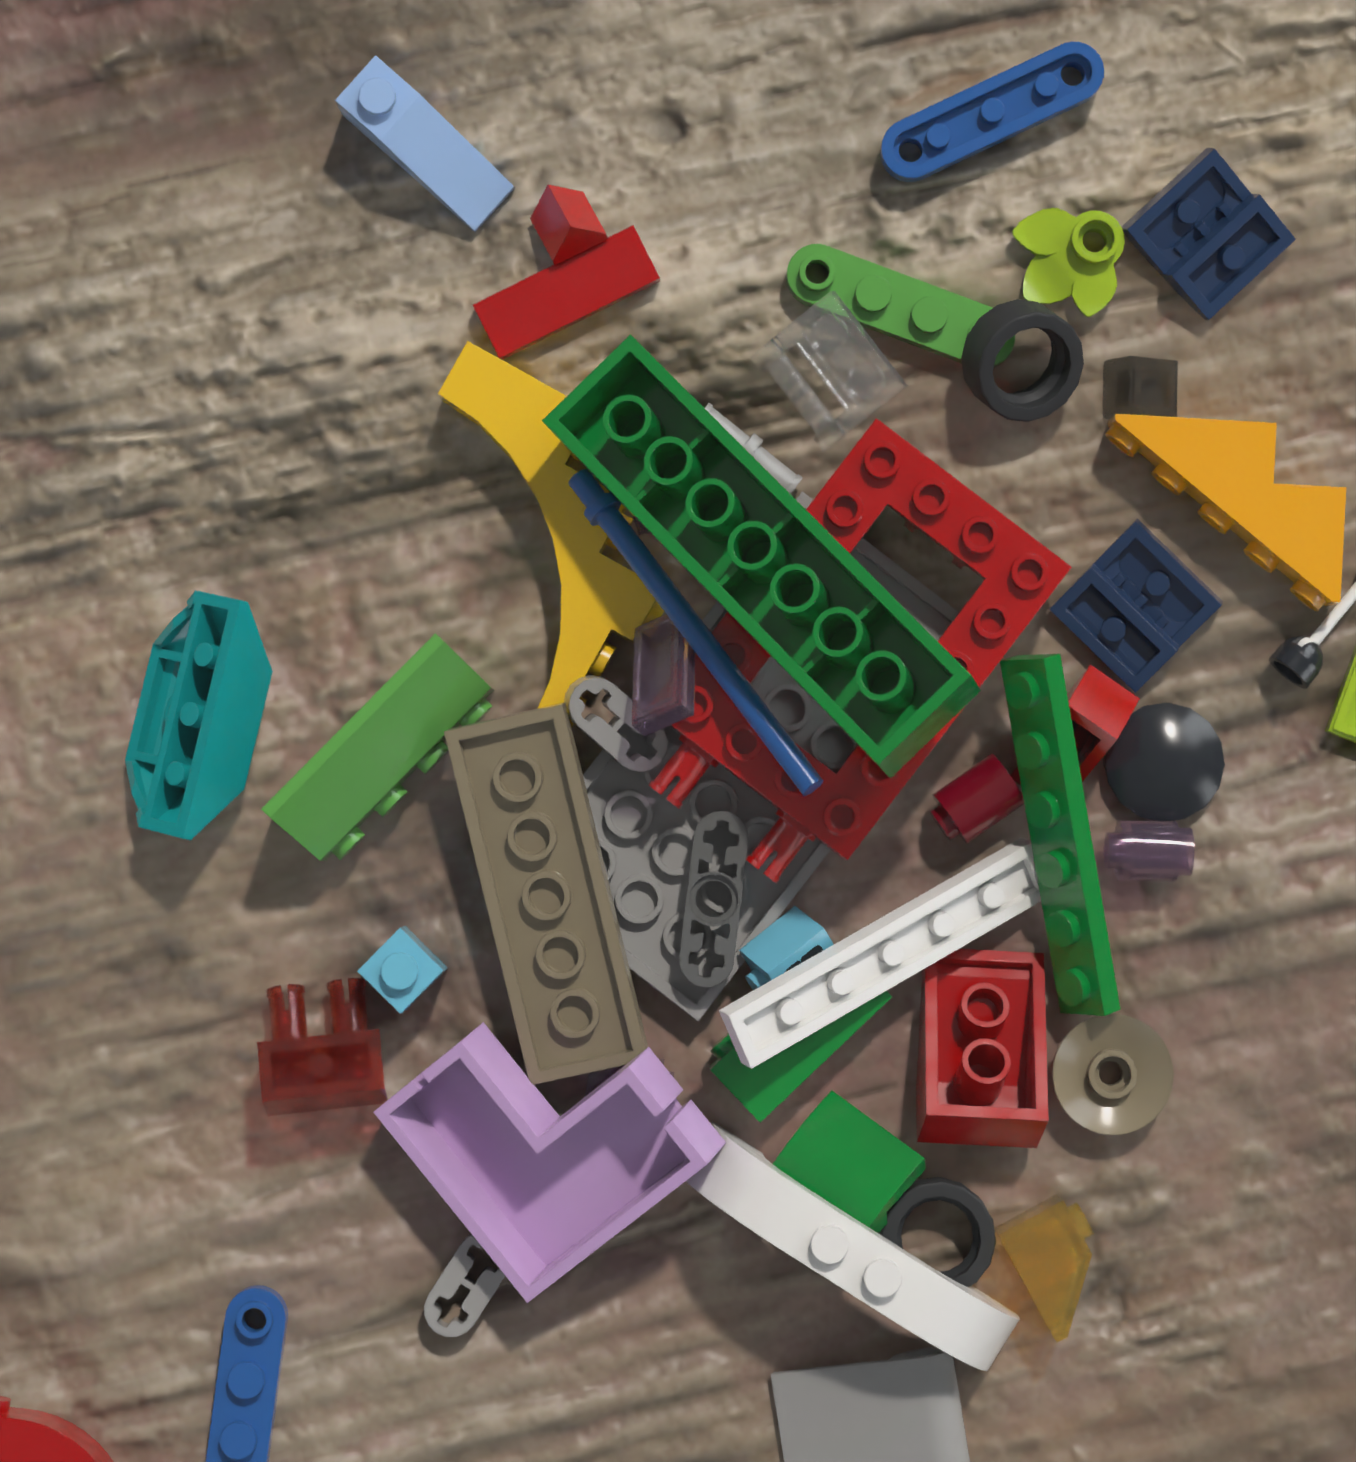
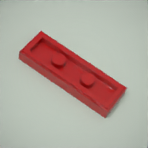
M634 225L557 265L553 264L473 304V307L498 358L503 360L660 282V277Z

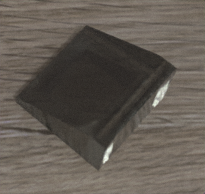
M1138 356L1106 360L1103 365V417L1110 419L1115 414L1177 417L1178 361Z

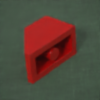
M1091 664L1067 693L1082 782L1116 742L1140 698ZM1017 765L1010 776L1021 785Z

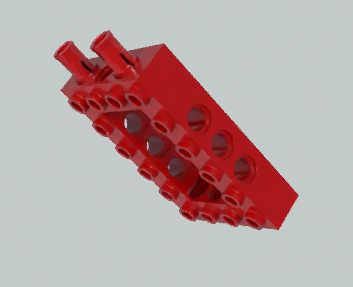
M876 418L806 510L851 553L858 542L870 530L880 513L888 506L905 519L906 522L903 526L912 533L915 529L920 530L954 557L952 560L954 565L960 569L966 566L984 579L938 640L972 675L980 688L1072 567ZM727 612L711 633L751 684L771 656ZM695 653L652 709L653 714L681 734L678 739L682 744L655 779L650 781L648 786L662 795L674 778L679 776L680 781L667 796L666 800L680 809L683 801L710 765L716 768L720 764L778 809L775 814L780 818L751 855H748L745 859L759 870L769 855L775 850L777 855L763 874L777 884L780 880L779 877L808 839L811 842L818 839L842 859L848 860L962 710L891 779L858 745L849 754L839 771L834 773L796 744L823 779L820 787L812 793L803 796Z

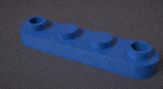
M1067 42L894 123L886 131L880 148L882 164L892 177L900 181L917 182L1088 102L1094 97L1104 78L1103 61L1095 49L1082 42ZM1067 67L1076 68L1082 75V82L1075 86L1066 84L1062 80L1061 71ZM906 143L915 144L921 151V157L915 162H907L901 158L899 148Z
M261 1285L247 1287L240 1291L227 1307L206 1462H269L288 1323L287 1305L282 1296L270 1287ZM251 1308L261 1310L266 1317L265 1326L261 1329L249 1327L245 1321L247 1310Z

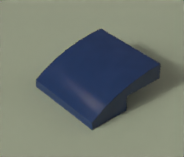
M1206 148L1122 226L1125 236L1144 258L1205 320H1210L1296 240L1260 194H1252L1215 148Z
M1137 518L1049 610L1136 693L1179 650V647L1222 606L1223 601Z

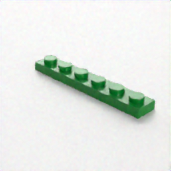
M1016 655L1001 660L1000 666L1060 1013L1106 1016L1121 1010L1061 655Z

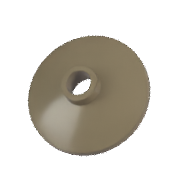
M1122 1014L1094 1016L1076 1025L1059 1044L1052 1065L1053 1088L1063 1110L1082 1127L1104 1135L1128 1134L1151 1123L1165 1107L1173 1086V1063L1169 1050L1162 1038L1144 1022ZM1106 1062H1116L1121 1070L1119 1079L1113 1084L1103 1083L1099 1076L1101 1066Z

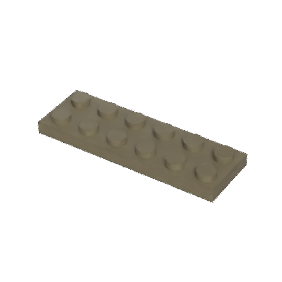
M566 703L444 731L529 1081L535 1085L626 1065L648 1048V1043Z

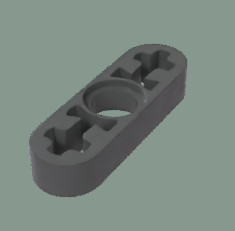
M726 811L712 812L703 817L697 824L693 837L679 964L683 975L691 983L701 987H712L722 983L730 975L734 965L749 837L743 821L735 814ZM717 821L729 822V832L738 834L739 837L737 846L727 847L724 858V865L737 864L736 876L734 878L717 871L698 873L700 859L712 864L713 845L704 843L703 835L705 830H715ZM708 881L722 882L731 892L732 902L729 909L717 917L703 914L696 905V893L700 886ZM692 920L707 926H721L725 924L730 926L727 938L715 933L714 951L716 954L724 956V963L722 967H713L710 976L704 977L699 975L698 965L689 963L688 957L690 952L701 950L704 932L690 933Z

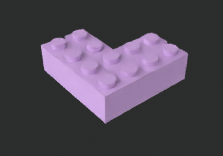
M484 1022L373 1112L527 1303L704 1168L726 1143L692 1100L683 1106L678 1102L676 1097L683 1091L682 1087L649 1047L567 1112L559 1116L536 1086L529 1081L527 1075Z

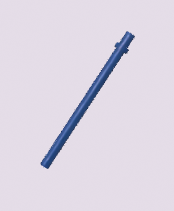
M588 469L580 470L574 474L568 484L585 505L584 516L593 526L600 525L802 795L806 796L821 786L823 779L620 513L621 503L611 492L605 493Z

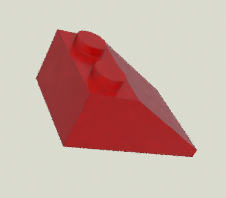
M958 949L922 970L916 1080L917 1142L1037 1148L1049 1121L1044 953Z

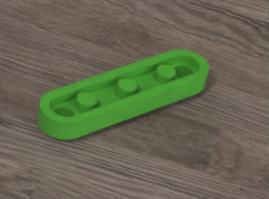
M811 244L802 247L792 256L787 268L786 281L788 289L792 296L800 303L961 364V356L967 335L977 320L993 308L823 244ZM812 264H821L827 269L828 278L823 283H812L806 277V269ZM1015 335L1005 342L997 354L994 368L1002 364L1010 355L1015 344Z

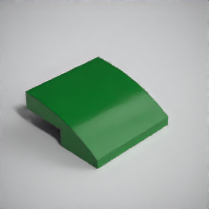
M833 1090L829 1092L803 1122L773 1163L774 1166L792 1179L877 1233L888 1223L887 1211L926 1169L924 1157Z

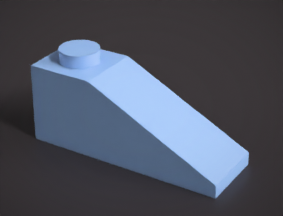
M376 55L335 100L341 114L474 232L484 224L515 189L434 107Z

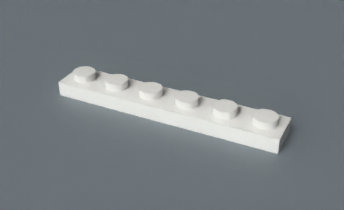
M1024 838L1014 841L720 1009L719 1013L741 1063L751 1069L1041 902L1031 841Z

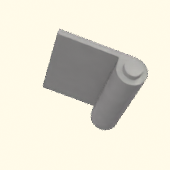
M937 1347L906 1351L893 1356L889 1360L779 1371L770 1374L784 1462H970L954 1357Z

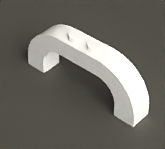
M712 1121V1126L726 1143L704 1168L686 1181L690 1186L728 1215L777 1248L908 1331L962 1362L977 1369L988 1371L1020 1320V1317L1015 1312L974 1286L966 1287L911 1255L792 1179L770 1163L762 1152Z

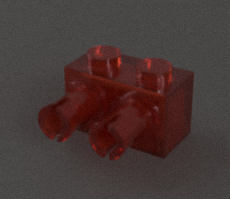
M348 978L349 1003H345L342 979H336L326 984L329 993L332 1034L308 1036L304 997L306 993L305 986L287 984L288 1010H285L284 992H282L281 985L270 987L266 990L272 1040L257 1042L261 1097L267 1116L383 1104L388 1100L383 1043L379 1029L368 1030L365 999L366 983L364 979Z

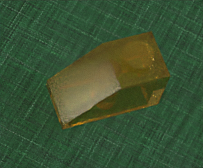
M1056 1194L998 1225L994 1229L1050 1335L1058 1343L1068 1337L1092 1257V1253L1084 1239L1094 1235L1078 1203L1075 1202L1067 1207L1063 1199Z

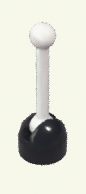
M1356 582L1310 638L1304 636L1288 638L1280 644L1269 658L1272 666L1298 687L1307 689L1318 676L1323 666V653L1319 645L1356 601Z

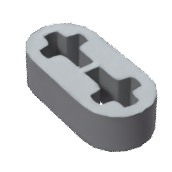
M591 675L578 678L570 685L564 699L569 719L616 762L632 771L639 772L651 770L662 762L667 753L668 745L665 731L616 685L602 677ZM603 689L606 694L601 702L615 716L609 723L592 713L584 719L581 715L585 708L584 702L580 699L582 693L587 690L597 694ZM623 724L639 734L645 732L646 729L650 731L646 739V743L651 747L649 754L644 757L641 754L634 753L629 758L627 757L626 752L629 750L630 744L617 732Z
M471 1233L458 1247L430 1291L424 1304V1316L429 1327L437 1334L445 1337H457L467 1333L475 1324L505 1277L499 1267L496 1270L491 1266L484 1268L477 1281L467 1276L475 1260L473 1254L468 1251L472 1245L482 1248ZM460 1284L470 1289L462 1304V1309L468 1313V1317L465 1320L454 1317L450 1323H446L439 1318L443 1308L436 1303V1300L439 1296L450 1299Z

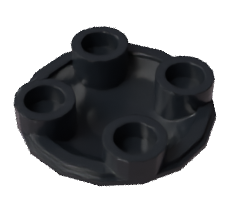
M1168 702L1146 705L1133 712L1116 742L1103 756V766L1107 773L1108 783L1119 802L1137 816L1156 822L1186 819L1206 807L1220 787L1225 767L1222 743L1210 722L1191 708Z

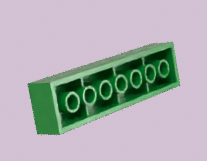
M631 334L542 420L567 449L890 779L981 691L972 675Z

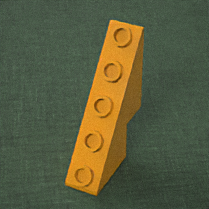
M1115 414L1108 420V427L1110 429L1105 435L1118 449L1130 457L1139 452L1155 466L1151 474L1162 486L1178 496L1184 490L1202 506L1197 512L1204 521L1222 534H1226L1229 529L1232 530L1248 544L1243 550L1244 553L1265 571L1272 573L1275 568L1281 571L1294 582L1290 591L1303 604L1318 612L1322 606H1331L1341 602L1346 487L1274 483L1277 423Z

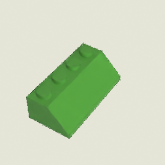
M435 633L261 810L318 860L325 861L332 854L339 860H342L365 837V834L359 829L362 823L374 811L382 818L387 815L408 793L401 784L417 768L424 774H427L449 752L448 746L444 743L446 740L444 731L456 728L459 725L464 726L477 723L491 710L493 706L486 698L494 689Z

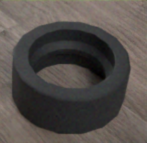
M1019 299L996 305L981 316L967 335L961 356L963 377L974 396L1005 419L1023 422L1047 417L1063 406L1078 386L1084 365L1082 342L1073 327L1042 304ZM1039 328L1048 335L1051 341L1052 351L1047 368L1041 377L1028 388L1014 393L1004 392L997 387L993 377V368L997 354L1005 342L1018 332Z
M942 1177L914 1181L887 1211L888 1223L879 1234L903 1249L901 1233L904 1221L913 1209L925 1202L938 1200L954 1204L966 1214L970 1221L973 1240L970 1252L961 1264L948 1271H940V1273L966 1287L977 1283L990 1266L996 1246L994 1221L983 1201L965 1185L957 1181Z

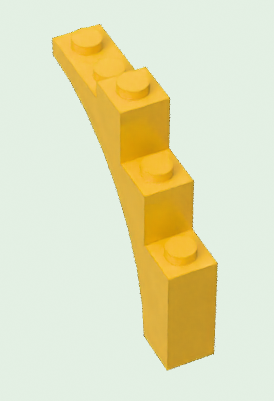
M467 341L438 395L444 403L479 426L514 462L539 502L555 548L561 582L560 636L551 678L538 708L564 703L565 693L578 678L588 676L589 674L601 677L617 648L608 643L612 633L632 644L636 641L639 633L650 638L662 618L664 610L635 572L602 555L606 546L617 550V548L600 525L593 526L584 516L585 505L568 484L570 478L578 472L569 467L573 458L578 459L542 422L566 395ZM599 484L605 493L610 492L605 486ZM621 504L619 511L629 525H631L633 518L625 514L627 509ZM580 697L584 704H586L587 699ZM570 720V724H571V728H572V727L574 726V724H573L572 721Z

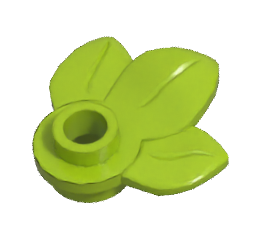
M1048 208L1027 216L1014 228L1012 236L1015 240L1035 255L1030 261L1024 276L1022 287L1023 299L1049 305L1061 302L1072 296L1074 304L1087 318L1098 313L1111 301L1117 287L1114 263L1121 256L1125 244L1123 229L1113 216L1102 211H1087L1075 217L1059 208ZM1089 232L1099 233L1104 239V248L1099 252L1087 250L1083 244V236Z

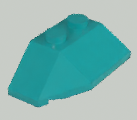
M196 590L187 600L188 606L171 620L152 645L125 757L131 794L138 808L136 812L138 827L186 840H192L245 789L273 672L249 603L239 599Z

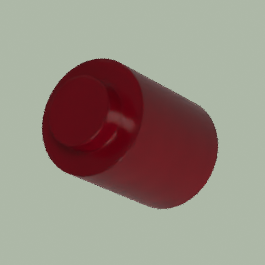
M991 753L935 792L932 796L938 806L929 812L949 841L959 835L968 844L1024 805L1023 794L1013 778L996 756Z

